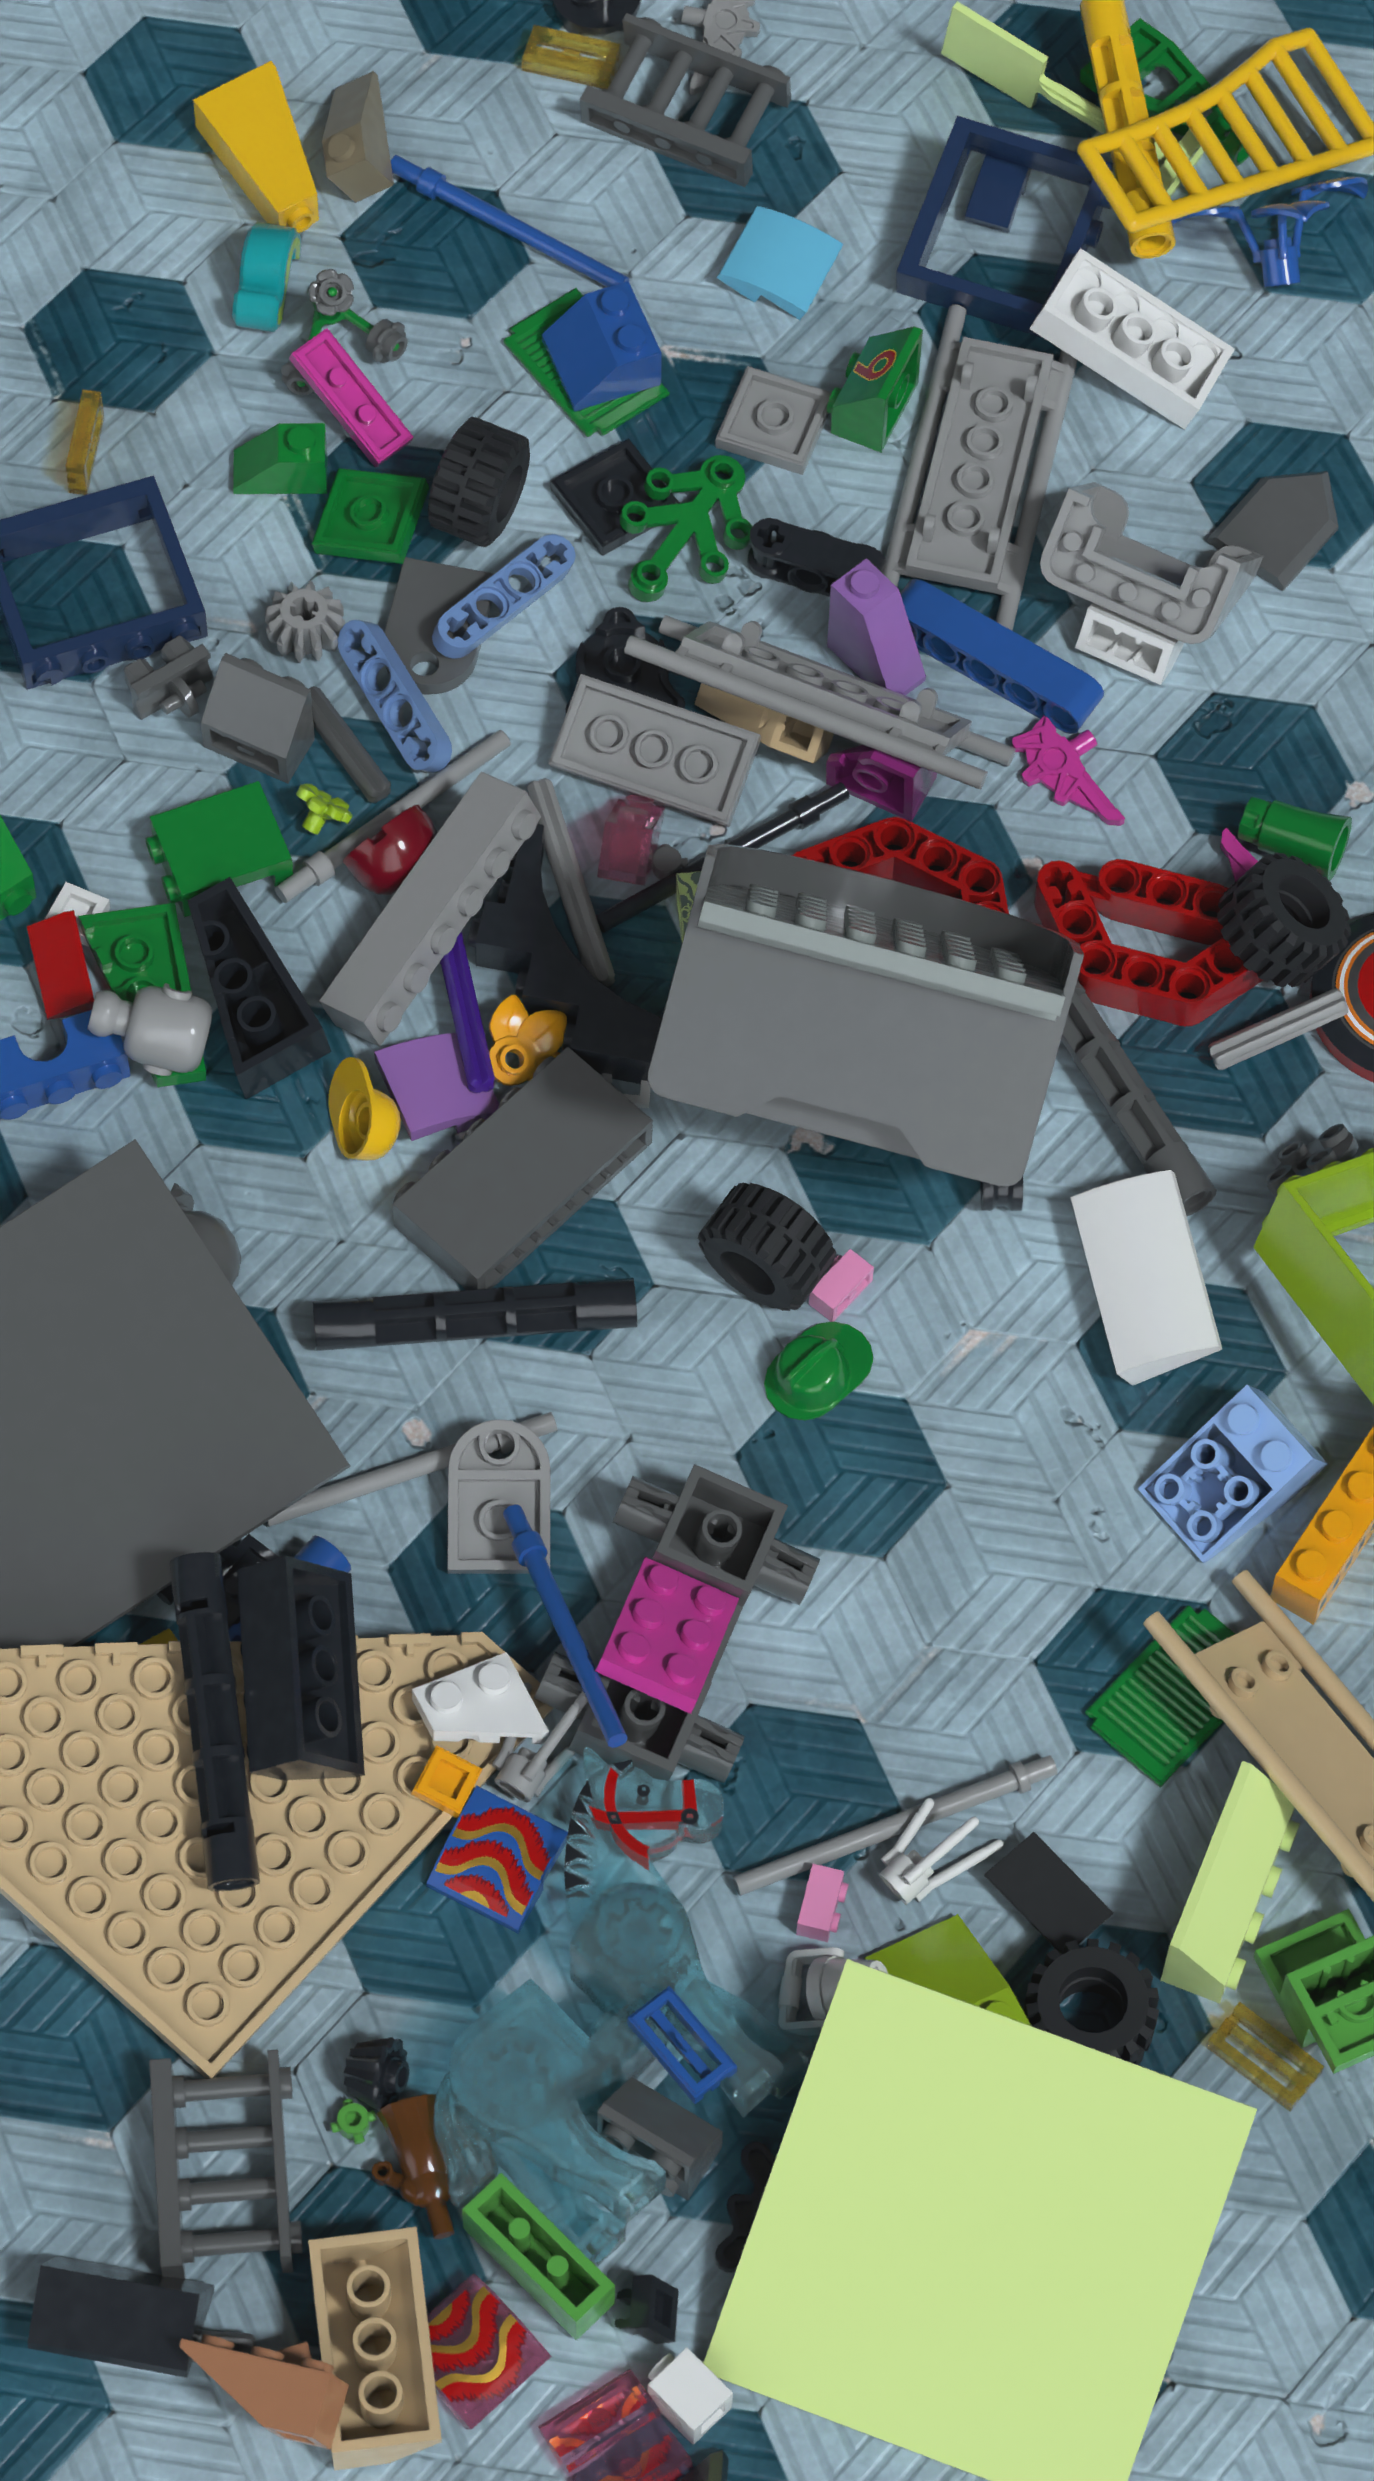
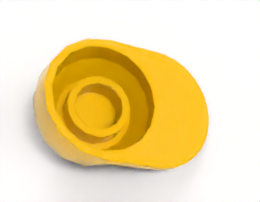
M355 1057L345 1058L336 1068L329 1089V1114L338 1147L341 1153L348 1159L371 1161L382 1158L391 1150L398 1138L401 1125L400 1112L392 1098L382 1091L373 1088L367 1067L361 1059Z

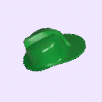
M838 1322L816 1324L786 1344L767 1368L764 1381L767 1399L776 1411L791 1419L806 1421L823 1416L862 1384L869 1375L874 1358L871 1344L862 1332L849 1324Z

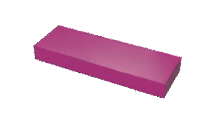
M328 328L291 353L289 360L375 468L411 443L414 438Z

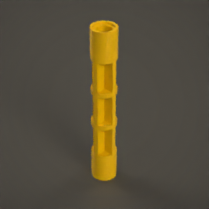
M1082 0L1080 12L1106 133L1149 118L1124 0ZM1153 137L1136 142L1163 185ZM1119 150L1110 151L1116 180L1136 212L1154 207ZM1171 221L1134 233L1127 231L1131 253L1139 258L1151 259L1160 257L1171 251L1176 244Z

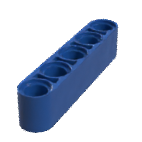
M912 579L901 591L900 594L917 649L1039 719L1045 715L1057 729L1065 733H1077L1104 697V690L1101 685L1086 672L931 584L919 579Z

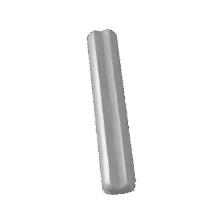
M1331 989L1212 1042L1208 1046L1209 1054L1218 1070L1226 1069L1345 1016L1348 1013L1346 1000L1339 989Z

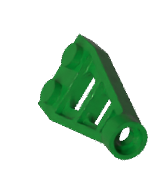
M1141 18L1130 26L1141 81L1155 68L1162 67L1173 76L1179 85L1177 89L1163 100L1144 94L1149 118L1180 105L1190 97L1196 96L1211 87L1210 83L1172 40ZM1090 61L1080 70V82L1098 94ZM1215 105L1210 108L1212 112L1205 119L1234 165L1239 166L1248 159L1249 155L1218 106ZM1184 122L1170 130L1184 136L1190 128Z

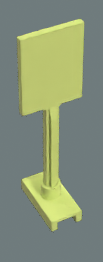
M957 1L954 4L941 51L942 55L1030 109L1036 104L1038 94H1041L1056 106L1100 133H1106L1101 108L1045 76L1044 72L1048 56ZM1189 129L1179 144L1194 167L1203 156L1204 150ZM1154 141L1163 186L1171 198L1182 182L1156 141Z

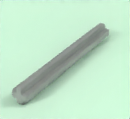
M547 778L532 781L527 786L528 795L541 815L537 824L544 825L545 851L582 964L595 979L606 987H610L614 984L615 973L553 784Z

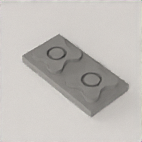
M581 674L548 764L562 771L730 827L762 737L760 734Z

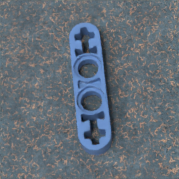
M556 534L541 537L441 616L433 630L432 640L437 651L445 657L452 659L468 655L562 581L575 561L576 555L572 544L564 537ZM556 554L559 556V562L554 560L545 566L542 572L540 571L538 566L545 555L552 556ZM516 574L524 576L531 583L532 590L525 593L516 591L509 584L508 577ZM480 600L492 601L498 607L500 615L496 618L483 616L478 611L476 602ZM466 620L470 624L462 638L458 636L452 639L447 635L448 631L455 632L461 628Z
M361 620L349 621L342 627L338 636V649L349 670L406 763L411 768L419 771L440 772L447 766L452 755V744L447 733L384 631L377 624ZM362 645L365 651H360L358 649ZM386 665L390 671V680L387 687L381 691L377 685V675L380 669ZM408 701L412 707V717L410 722L403 727L399 721V711L402 705ZM424 741L431 742V745L427 747ZM427 753L430 755L428 759L424 757Z

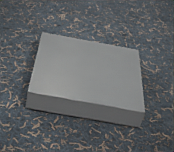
M747 366L717 434L715 448L803 475L828 418L827 405L832 392Z

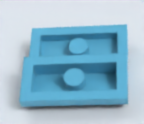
M757 206L716 278L754 303L762 295L800 320L808 311L843 243L801 220Z

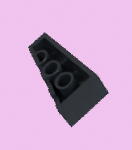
M228 877L187 900L235 1073L246 1100L330 1053L331 1049L323 1027L232 879Z

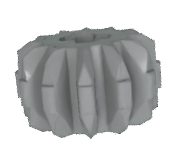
M310 580L305 589H298L291 582L288 587V594L275 591L272 598L273 605L267 606L265 611V623L268 625L266 627L267 638L271 644H277V650L280 652L281 657L295 652V658L300 664L305 654H312L314 658L320 661L322 649L335 652L338 646V636L340 630L345 625V620L342 618L344 616L343 605L340 603V600L333 599V593L330 591L329 586L315 591V585Z

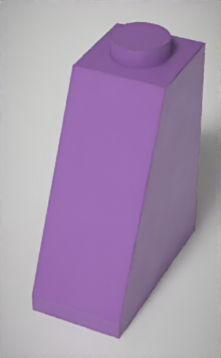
M866 558L831 584L827 647L861 679L906 696L926 680V674L899 589Z

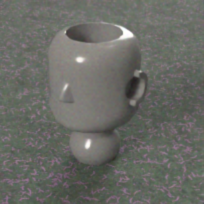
M167 983L163 987L150 985L141 988L136 993L134 1002L121 1000L116 993L102 990L96 992L87 1029L99 1037H107L112 1034L125 1037L124 1051L129 1058L144 1064L143 1068L150 1073L170 1076L172 1071L181 1073L192 1072L200 1065L211 1025L212 1008L203 998L192 995L193 991H177L170 988Z

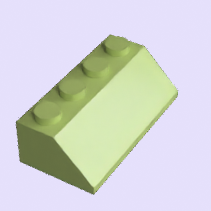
M1242 1761L1169 1945L1161 1981L1219 2004L1226 1987L1233 1990L1237 1989L1247 1962L1244 1959L1238 1958L1244 1941L1252 1944L1255 1943L1265 1916L1256 1911L1262 1895L1272 1898L1282 1873V1868L1274 1866L1279 1850L1290 1852L1300 1823L1291 1820L1295 1809L1292 1803L1277 1785L1253 1764Z

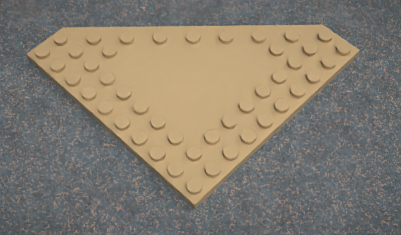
M461 1632L460 1635L431 1636V1633L389 1634L388 1637L358 1638V1635H356L365 1775L352 1778L279 1780L249 1773V1759L246 1751L248 1742L246 1708L243 1701L244 1675L243 1659L240 1650L241 1642H230L233 1671L237 1685L236 1696L242 1746L245 1751L244 1763L251 1819H253L260 1876L259 1884L235 1891H211L207 1888L200 1828L201 1816L195 1766H193L192 1760L193 1748L187 1697L184 1692L185 1680L180 1641H169L168 1644L138 1645L137 1642L95 1643L94 1646L63 1647V1644L21 1645L20 1648L0 1649V1893L205 2079L215 2078L454 1818V1816L411 1795L436 1745L483 1769L468 1799L476 1786L482 1787L497 1771L492 1766V1763L501 1751L505 1737H500V1743H483L474 1739H462L459 1742L433 1741L412 1701V1689L505 1653L483 1632ZM510 1657L523 1683H529L532 1686L530 1696L544 1720L554 1708L534 1699L541 1683ZM517 1737L513 1752L527 1737Z

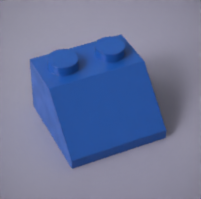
M629 281L585 294L542 334V341L574 412L661 385L662 352Z

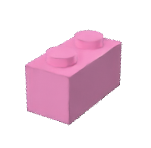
M851 1249L843 1256L838 1255L829 1267V1271L810 1293L809 1305L829 1321L834 1322L873 1281L874 1267Z
M812 1864L797 1922L796 1935L828 1942L830 1932L837 1933L841 1914L836 1913L838 1902H845L849 1885L843 1882L844 1871Z

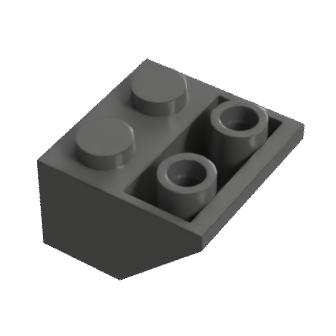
M225 653L220 661L201 720L203 747L288 784L315 740L311 690L293 677H280L264 670L254 660L249 658L239 659Z
M633 2077L611 2095L597 2112V2146L602 2148L601 2154L617 2167L628 2169L629 2166H632L647 2175L646 2181L649 2185L668 2197H673L676 2193L689 2200L722 2149L723 2131Z

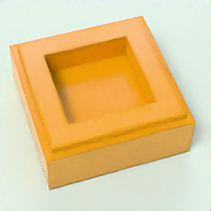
M436 1745L411 1795L458 1818L483 1769Z

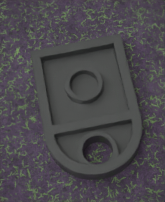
M405 557L384 633L422 694H440L451 691L464 683L472 674L477 663L481 644L468 655L452 659L445 657L437 651L433 645L432 634L437 622L446 611L495 573ZM477 601L478 611L483 616L488 617L492 601ZM466 620L461 628L455 632L448 631L447 635L452 639L458 636L462 638L470 624ZM420 662H430L438 668L435 673L428 676L418 675L412 670ZM385 665V667H386V669H387V672H388L389 675H390V671H389L388 667Z

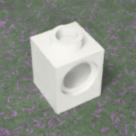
M687 2347L676 2358L671 2354L666 2355L654 2366L648 2375L651 2382L648 2384L647 2400L692 2445L732 2408L733 2392Z

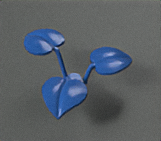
M1342 177L1313 182L1291 189V195H1299L1298 202H1293L1290 205H1267L1252 210V218L1278 215V238L1264 240L1265 250H1260L1239 206H1215L1172 220L1171 222L1173 225L1183 219L1202 215L1236 220L1253 253V262L1262 263L1264 287L1301 283L1298 258L1301 257L1300 242L1303 223L1307 222L1314 212L1330 208L1329 202L1308 199L1323 191L1346 192L1364 199L1368 191V182L1362 177ZM1288 216L1295 218L1292 241L1291 237H1287L1286 219Z

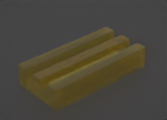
M534 25L522 58V71L607 89L611 83V77L614 76L616 62L619 61L621 55V44ZM538 44L563 50V52L544 47H539ZM580 54L606 59V61L580 56Z
M82 391L65 466L66 472H68L67 483H69V493L88 494L104 423L102 394L99 391Z
M1241 2002L1233 2009V2013L1222 2022L1219 2030L1208 2039L1206 2048L1289 2112L1292 2111L1319 2078L1324 2069L1320 2062ZM1241 2023L1242 2025H1244L1251 2032H1253L1255 2035L1261 2038L1264 2042H1266L1268 2045H1270L1272 2048L1278 2051L1281 2055H1283L1285 2058L1291 2061L1294 2065H1296L1298 2068L1304 2071L1306 2075L1303 2076L1296 2069H1294L1292 2066L1286 2063L1283 2059H1281L1279 2056L1273 2053L1270 2049H1268L1266 2046H1264L1262 2043L1256 2040L1253 2036H1251L1249 2033L1243 2030L1240 2026H1238V2024ZM1228 2036H1231L1253 2053L1256 2058L1296 2086L1292 2092L1227 2043L1225 2040Z

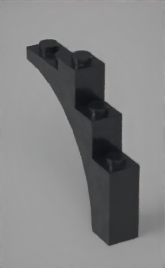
M537 824L532 836L523 842L510 861L509 867H513L511 880H502L498 903L485 900L481 918L473 917L469 931L468 946L475 947L476 966L518 974L515 995L522 999V1003L529 1016L543 1010H557L565 1013L567 1025L562 1051L569 1047L601 1076L602 1073L612 1074V1079L641 1084V1080L648 1081V1072L662 1017L625 1001L595 979L571 953L553 923L543 892L541 870L544 855V825Z

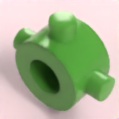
M346 2099L342 2101L343 2107L338 2112L337 2121L330 2123L333 2133L340 2132L348 2140H354L356 2145L365 2142L364 2136L369 2131L370 2122L377 2120L374 2110L367 2111L361 2104L353 2103L352 2099Z

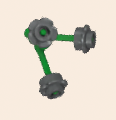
M326 269L317 274L316 281L310 284L308 290L309 299L315 308L308 341L318 335L325 324H336L344 319L368 334L366 349L373 354V359L376 362L396 361L403 355L408 345V339L404 332L405 326L401 322L393 323L388 319H383L373 326L350 309L354 301L352 295L354 285L349 276L345 273L338 274L334 269ZM288 359V363L284 364L281 368V373L283 374L282 381L287 385L288 389L298 395L314 393L315 391Z

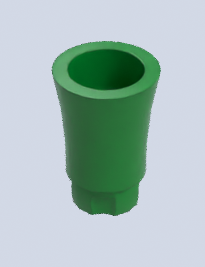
M1251 797L1239 825L1238 838L1258 846V850L1272 855L1284 853L1288 858L1292 855L1301 858L1304 864L1308 865L1310 863L1318 869L1319 874L1323 877L1326 876L1330 881L1334 877L1345 853L1351 832L1352 818L1313 811L1278 800L1271 802Z

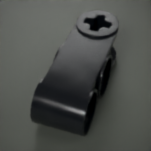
M761 519L753 525L750 531L749 541L751 548L748 551L747 559L749 569L761 578L795 586L805 592L818 593L830 597L831 584L866 558L882 573L886 565L885 556L872 546L849 542L833 537L823 531L809 530L785 523L779 519ZM772 531L776 532V541L772 540ZM763 556L767 557V566L763 565Z

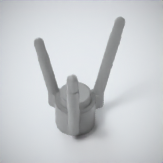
M524 1683L530 1695L532 1686L529 1683ZM584 1691L580 1693L575 1702L569 1707L537 1754L524 1747H521L517 1754L512 1753L517 1737L504 1738L501 1751L492 1763V1766L500 1771L494 1781L501 1789L524 1802H530L533 1796L539 1797L547 1782L575 1754L574 1751L569 1750V1744L547 1766V1758L588 1701Z

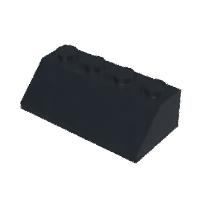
M288 1556L238 1569L237 1600L240 1609V1650L243 1659V1701L246 1708L248 1742L246 1751L249 1759V1773L279 1780L364 1776L351 1573Z

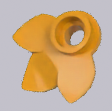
M511 995L504 999L497 1006L489 1022V1030L494 1043L489 1049L495 1080L506 1086L519 1085L526 1080L530 1081L537 1067L550 1056L556 1058L560 1054L557 1051L563 1044L567 1025L565 1013L557 1010H543L529 1016L523 1003L516 995ZM507 1052H512L518 1056V1068L514 1069L507 1065L505 1061Z

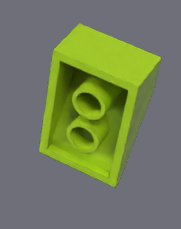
M958 1914L864 1958V1960L882 1962L890 1975L1031 2026L1011 1987Z

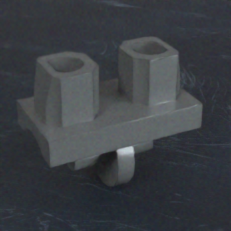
M182 636L167 642L161 649L162 659L166 662V665L156 671L153 670L146 659L140 658L124 668L125 681L132 696L133 710L141 720L160 709L168 715L180 708L184 715L192 717L199 712L195 698L207 692L205 683L213 679L208 660L211 658L210 652L203 644L194 648Z

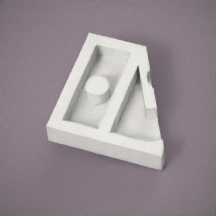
M507 1652L412 1689V1701L433 1741L459 1742L462 1739H474L483 1743H500V1737L532 1738V1744H544L549 1737V1730Z

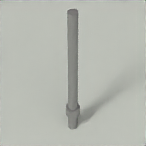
M502 730L497 731L325 853L318 851L302 862V869L275 887L278 897L284 903H287L311 885L320 886L335 875L334 869L343 864V859L368 837L371 839L382 830L381 827L413 805L417 804L421 808L508 748L511 745L508 736Z
M552 1412L518 1422L530 1429L538 1437L558 1431ZM495 1434L486 1441L485 1451L489 1454L499 1450L502 1455L513 1451L515 1445L509 1436ZM455 1444L314 1490L268 1520V1526L270 1527L449 1467L450 1455Z

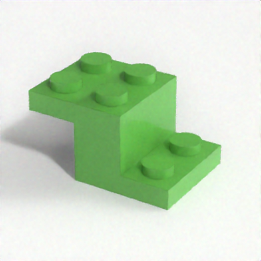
M1349 1909L1255 1950L1253 1957L1301 2048L1317 2042L1333 2074L1374 2056V1935L1367 1939L1364 1938Z

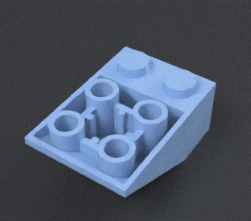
M1246 1385L1156 1470L1138 1490L1203 1563H1206L1293 1499L1329 1464L1263 1391Z

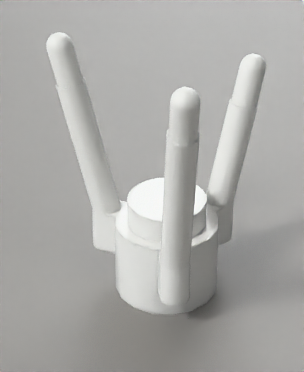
M927 1798L917 1813H915L894 1847L881 1858L887 1867L878 1875L891 1892L905 1905L914 1898L920 1902L933 1889L1001 1850L1004 1846L1003 1841L998 1839L929 1878L934 1873L931 1866L977 1827L979 1819L971 1817L924 1858L915 1850L905 1855V1850L934 1806V1800Z

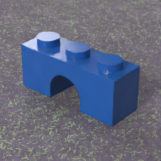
M90 1010L62 1019L66 1047L59 1056L52 1060L35 1061L26 1057L20 1050L15 1035L1 1039L0 1119H16L30 1109L48 1103L61 1104L72 1099L75 1094L94 1088H110L118 1084L122 1079L130 1077L128 1056L124 1051V1043L121 1036L112 1034L107 1037H99L92 1034L87 1029L92 1011Z

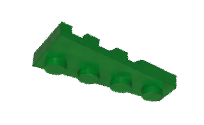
M175 903L78 916L79 925L110 991L116 993L121 1000L134 1002L135 995L141 988L150 985L163 987L165 983L177 991H191ZM202 1057L200 1065L192 1072L181 1073L172 1071L170 1076L151 1073L157 1088L206 1081L204 1058Z

